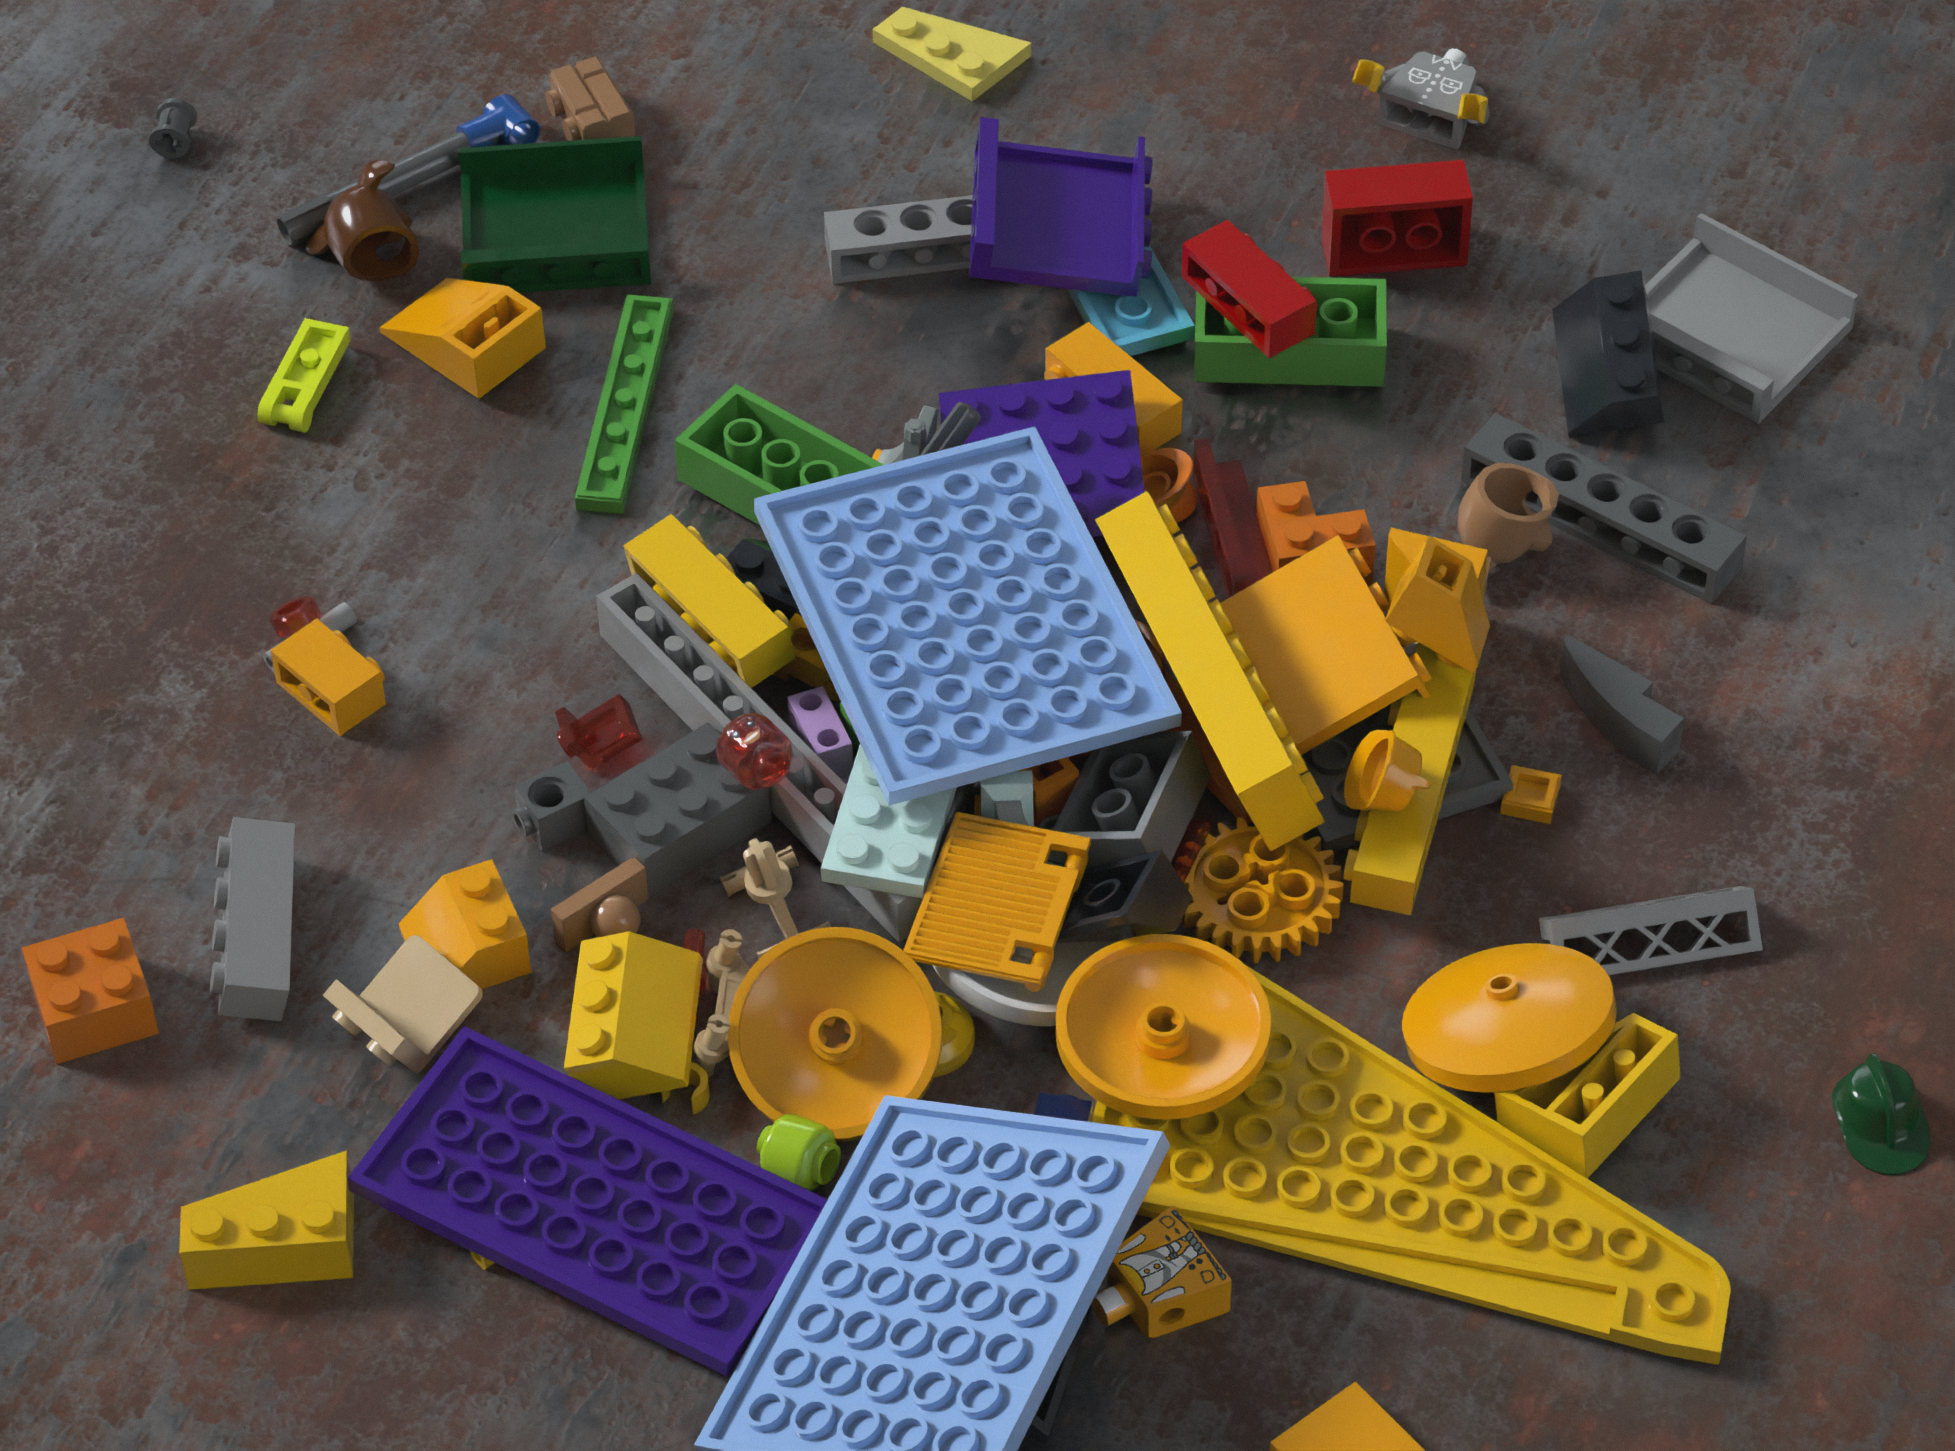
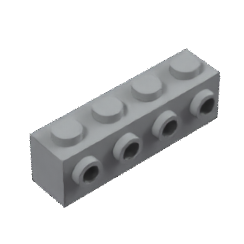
M233 817L228 837L219 836L216 867L225 868L224 878L218 877L216 881L214 909H223L222 920H215L212 951H221V962H213L210 981V993L219 994L218 1015L282 1021L290 990L294 823Z

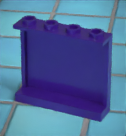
M980 117L974 150L969 277L1137 297L1140 279H1149L1152 263V251L1144 250V247H1149L1152 233V219H1145V215L1149 216L1152 188L1145 187V184L1149 185L1153 163L1152 157L1145 156V137L1138 136L1134 158L998 141L999 119Z

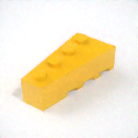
M670 514L623 545L631 575L637 573L750 688H753L796 658L791 641L794 629L787 617L779 610L772 612L765 605L760 592L751 582L748 581L743 584L736 577L731 564L722 554L718 553L714 556L707 549L702 536L693 526L686 528Z

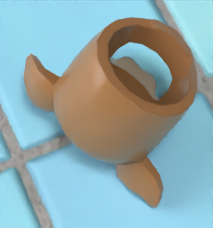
M1495 463L1484 468L1468 488L1458 508V532L1463 544L1488 550L1484 593L1488 587V574L1496 564L1510 563L1528 550L1543 552L1550 546L1553 539L1548 519L1552 516L1557 506L1559 492L1554 483L1529 468L1512 463ZM1530 491L1535 492L1542 502V511L1538 513L1532 512L1525 503V498Z

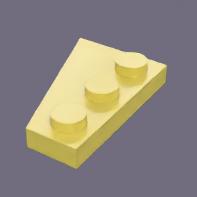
M901 7L873 28V43L972 102L1032 56L1031 42L906 7Z

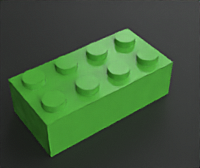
M1292 277L1300 286L1308 288L1316 299L1315 334L1270 359L1196 291L1194 382L1384 387L1387 350L1386 279Z
M734 384L675 439L678 480L758 525L760 523L754 512V498L884 465L737 384Z

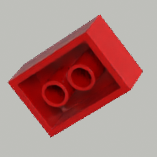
M1464 160L1325 171L1321 239L1329 277L1467 266L1473 196Z

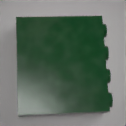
M641 136L458 148L462 193L463 250L461 251L463 280L509 286L518 293L651 284Z

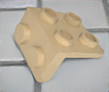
M413 935L403 943L360 996L337 979L323 996L338 1008L332 1017L356 1037L363 1030L372 1038L366 1047L390 1067L396 1060H399L416 1074H419L480 1002L483 991L423 938Z

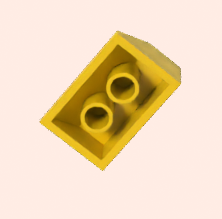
M630 931L581 941L564 1070L567 1074L618 1100L688 1087L703 963L701 955L698 952Z

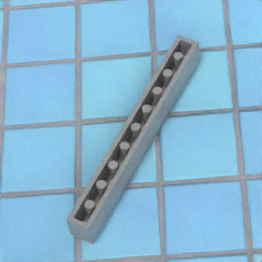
M637 573L597 595L600 636L693 731L708 722L769 782L771 812L822 863L847 785ZM756 719V721H751L755 724L753 727L747 726L746 722ZM735 725L734 728L730 729V730L726 733V731H727L729 728H731L732 726ZM760 729L758 740L750 744L740 743L747 734ZM738 730L740 732L739 738H734L733 736L731 739L729 738L734 731ZM843 885L899 943L908 938L922 898Z

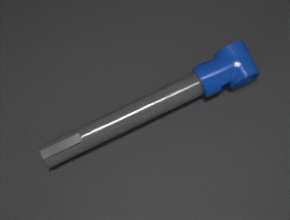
M503 94L497 96L486 105L482 115L457 126L456 134L392 163L395 164L394 169L381 179L378 188L393 197L460 165L458 148L535 143L540 135V126L512 95ZM358 180L279 215L277 225L284 242L291 247L312 237L317 228L324 222V216L333 200L340 193L356 186Z

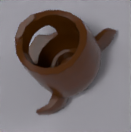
M374 160L365 164L361 170L358 184L340 193L333 200L324 216V222L317 228L311 240L306 244V252L320 255L331 249L337 260L351 277L365 281L394 278L404 275L412 269L419 256L417 238L410 228L412 220L407 213L401 211L395 200L387 192L378 188L381 179L394 169L395 164L382 160ZM404 236V246L394 259L384 262L378 258L375 252L383 245L396 243L402 240Z

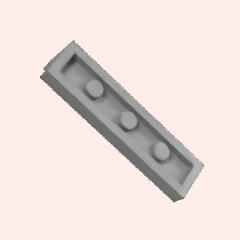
M1743 886L1538 918L1541 939L1549 940L1551 945L1565 947V939L1584 937L1599 948L1592 958L1600 964L1606 954L1614 959L1616 962L1600 964L1608 975L1763 950L1754 888ZM1743 911L1747 941L1728 944L1712 932L1725 914ZM1712 916L1705 926L1696 920V918ZM1685 920L1697 929L1700 934L1688 950L1677 952L1663 942L1662 939L1674 922ZM1661 924L1655 934L1645 928L1646 926ZM1635 929L1650 940L1637 959L1626 960L1611 949L1623 930ZM1611 932L1604 942L1594 936ZM1707 938L1717 944V946L1701 948ZM1657 946L1667 953L1650 956Z

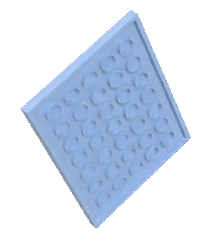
M1036 427L754 498L755 515L889 806L1181 726L1182 712Z
M885 1095L694 1444L698 1451H1017L1170 1148L1165 1134L1162 1131Z

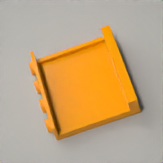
M1339 535L1220 603L1234 629L1227 633L1226 636L1228 637L1236 632L1252 663L1244 668V670L1246 671L1254 666L1270 697L1263 705L1273 701L1289 733L1281 739L1283 740L1291 736L1301 755L1418 689L1422 698L1430 697L1423 683L1432 679L1431 675L1417 652L1409 657L1406 654L1404 647L1412 642L1398 636L1393 631L1392 626L1385 622L1384 612L1390 608L1387 598L1377 582L1370 586L1367 585L1364 578L1372 574L1370 568L1358 548L1348 552Z

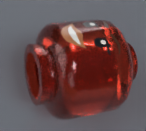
M749 713L735 718L724 727L718 738L716 755L722 767L742 786L757 790L773 786L787 775L791 765L793 748L790 739L766 716L758 713Z

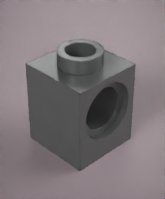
M568 761L514 786L516 808L512 809L514 823L523 837L530 835L542 852L588 831L584 796L591 792Z

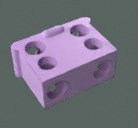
M821 686L787 697L789 727L847 785L853 768L852 742L824 687Z

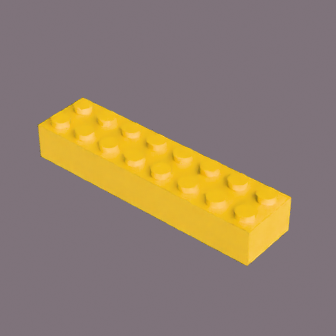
M1146 491L1095 519L1227 777L1270 852L1324 823L1325 820L1316 805L1317 802L1324 799V796L1310 771L1300 775L1308 770L1305 761L1291 736L1283 740L1281 739L1289 734L1286 729L1287 727L1273 701L1263 705L1270 697L1254 666L1246 671L1244 670V668L1252 664L1236 632L1228 637L1226 636L1227 633L1234 630L1218 599L1209 603L1208 600L1215 597V594L1201 566L1193 570L1190 568L1198 562L1184 534L1182 533L1176 537L1172 535L1180 531V528L1167 504L1157 508L1149 492Z

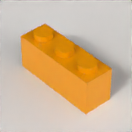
M1087 322L1045 348V380L1130 370L1140 454L1154 451L1182 433L1183 399L1090 322Z

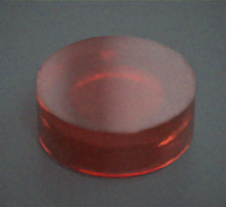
M303 596L277 608L271 614L270 623L278 637H289L316 618L319 620L322 613L313 597Z

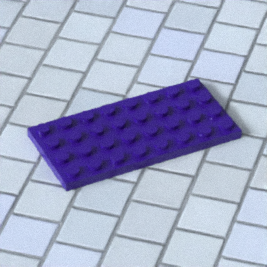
M465 1026L347 1177L350 1192L725 1376H728L751 1342L828 1199Z

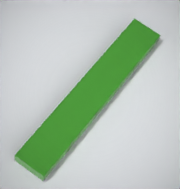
M629 294L626 296L575 495L576 510L624 514L674 311L673 298Z

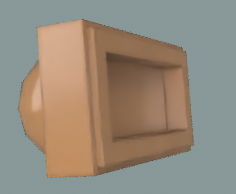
M635 857L630 858L553 907L551 914L555 942L565 952H568L579 945L581 941L587 940L594 934L596 938L628 931L637 934L641 923V916L637 907L649 900L646 868Z

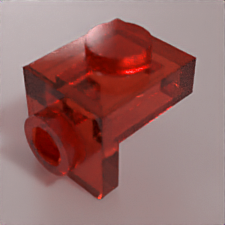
M620 694L579 719L565 707L555 711L561 729L556 733L560 746L570 758L577 756L591 770L643 740L630 703Z

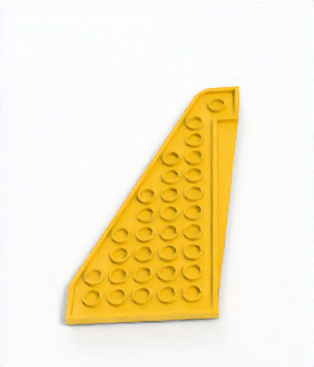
M1250 967L1248 968L1260 982L1269 1002L1271 1037L1265 1063L1247 1089L1227 1104L1215 1110L1180 1119H1149L1132 1116L1112 1109L1099 1101L1096 1102L1091 1122L1162 1131L1170 1144V1148L1136 1213L1138 1215L1155 1219L1165 1210L1175 1205L1194 1230L1661 1355L1719 1365L1731 1289L1725 1271L1713 1257Z

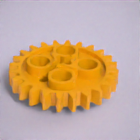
M1242 817L1237 818V827L1234 830H1230L1222 822L1217 823V837L1201 832L1200 847L1188 844L1186 847V859L1178 860L1177 873L1193 897L1183 915L1184 928L1196 927V939L1204 941L1212 937L1213 945L1222 949L1226 945L1232 947L1231 954L1237 959L1243 951H1250L1253 963H1258L1262 952H1269L1275 962H1280L1281 949L1285 948L1295 956H1300L1301 941L1316 947L1318 945L1319 932L1330 934L1332 919H1339L1340 904L1343 900L1341 866L1333 865L1334 852L1332 850L1321 851V838L1319 836L1305 841L1304 834L1270 852L1256 826L1248 827Z

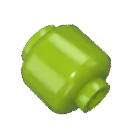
M797 1114L783 1115L773 1125L765 1127L757 1142V1153L760 1156L761 1168L809 1191L829 1183L839 1167L841 1151L836 1143L833 1131L823 1124Z

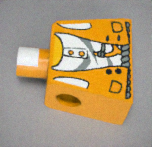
M1174 1205L1121 1243L1107 1271L1109 1288L1097 1293L1091 1303L1094 1313L1104 1326H1109L1130 1315L1145 1336L1155 1338L1229 1312L1232 1280Z

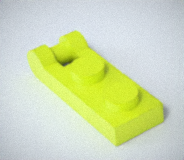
M307 318L303 320L260 401L257 414L260 424L275 426L279 422L288 424L289 428L294 431L303 433L308 431L312 422L313 411L351 341L349 327ZM285 399L295 401L293 406L283 404Z

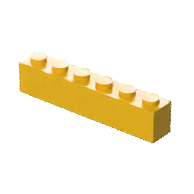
M1418 642L1416 652L1432 679L1423 683L1430 697L1422 698L1418 689L1391 703L1388 726L1394 727L1393 731L1396 733V737L1420 751L1422 754L1420 776L1431 783L1430 788L1415 790L1411 801L1401 812L1372 809L1369 812L1361 810L1355 831V840L1360 841L1361 844L1359 851L1349 850L1343 880L1352 881L1350 903L1410 916L1476 677V670L1472 674L1462 667L1453 668L1442 662L1437 657L1435 651Z

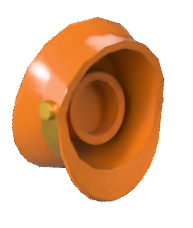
M1162 448L1140 454L1144 492H1149L1157 508L1167 504L1177 523L1190 516L1195 510L1198 500L1197 491L1189 480L1193 473V460L1189 454L1176 448Z

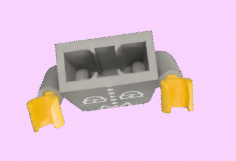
M1449 49L1443 57L1424 51L1417 52L1406 64L1398 65L1385 72V68L1382 65L1370 60L1360 59L1352 79V83L1364 85L1370 92L1380 95L1378 125L1456 150L1461 145L1467 123L1470 122L1476 126H1481L1488 121L1490 116L1488 98L1485 96L1483 88L1476 85L1477 71L1474 67L1469 66L1470 62L1467 55L1458 49Z

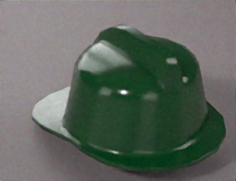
M1877 1053L1869 1054L1865 1063L1858 1065L1837 1082L1832 1093L1833 1109L1837 1116L1845 1144L1856 1161L1866 1169L1882 1175H1901L1915 1170L1926 1159L1931 1146L1930 1129L1920 1099L1916 1093L1915 1082L1907 1070L1896 1063L1880 1060Z

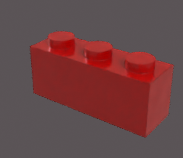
M1228 219L1183 243L1182 278L1269 359L1315 334L1317 303L1312 292L1308 288L1300 286L1285 272L1283 266L1277 260H1272L1255 244L1250 235L1242 233Z

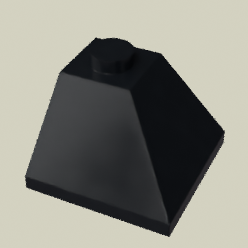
M1163 850L1087 868L1084 871L1078 890L1073 894L1056 943L1121 941L1142 935L1170 934L1180 926L1181 918L1193 897Z

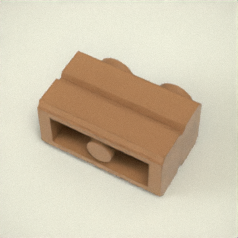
M595 56L577 62L574 67L570 64L551 71V74H549L551 90L545 93L546 102L553 117H562V126L567 141L635 136L633 112L600 59Z

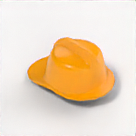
M1375 730L1370 732L1357 747L1348 767L1344 784L1346 805L1351 809L1363 811L1372 809L1401 812L1411 801L1415 790L1430 788L1431 783L1420 776L1422 769V754L1420 751L1396 737V733L1392 730Z

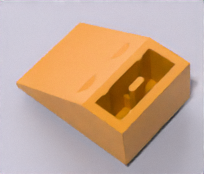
M446 278L380 327V333L478 399L546 348L541 307L509 286Z

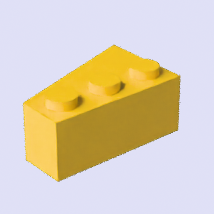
M1632 1013L1616 1022L1603 1046L1575 1069L1535 1086L1494 1092L1497 1122L1588 1179L1681 1078L1678 1034Z
M347 1150L182 1206L179 1253L188 1290L353 1278L354 1193L350 1192L348 1188L347 1177L351 1174Z

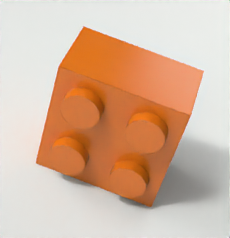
M124 918L21 947L31 987L56 1064L159 1034L150 993Z

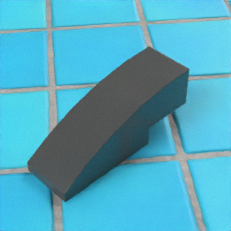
M1569 635L1563 642L1560 675L1571 696L1586 717L1610 742L1631 759L1658 775L1680 751L1684 717L1651 699L1653 687L1651 680Z

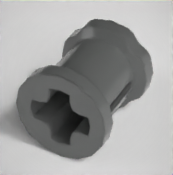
M168 98L163 100L157 107L156 118L158 124L150 133L149 145L158 155L174 159L184 156L189 150L190 138L188 133L191 127L196 124L197 111L193 105L183 99ZM173 110V115L171 117L169 116V113ZM174 140H177V144L173 146Z

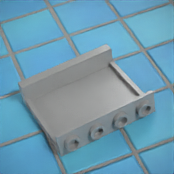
M1702 213L1697 216L1694 238L1645 285L1657 369L1757 424L1853 329L1858 295Z

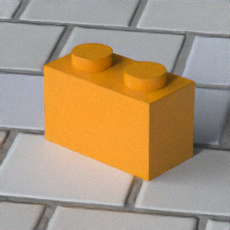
M317 618L270 650L276 683L339 736L386 705L383 687L385 675L379 664L369 656L364 658L352 648L344 634L338 630H330Z

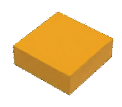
M1512 765L1509 777L1514 783L1513 790L1503 795L1500 814L1551 824L1562 775Z

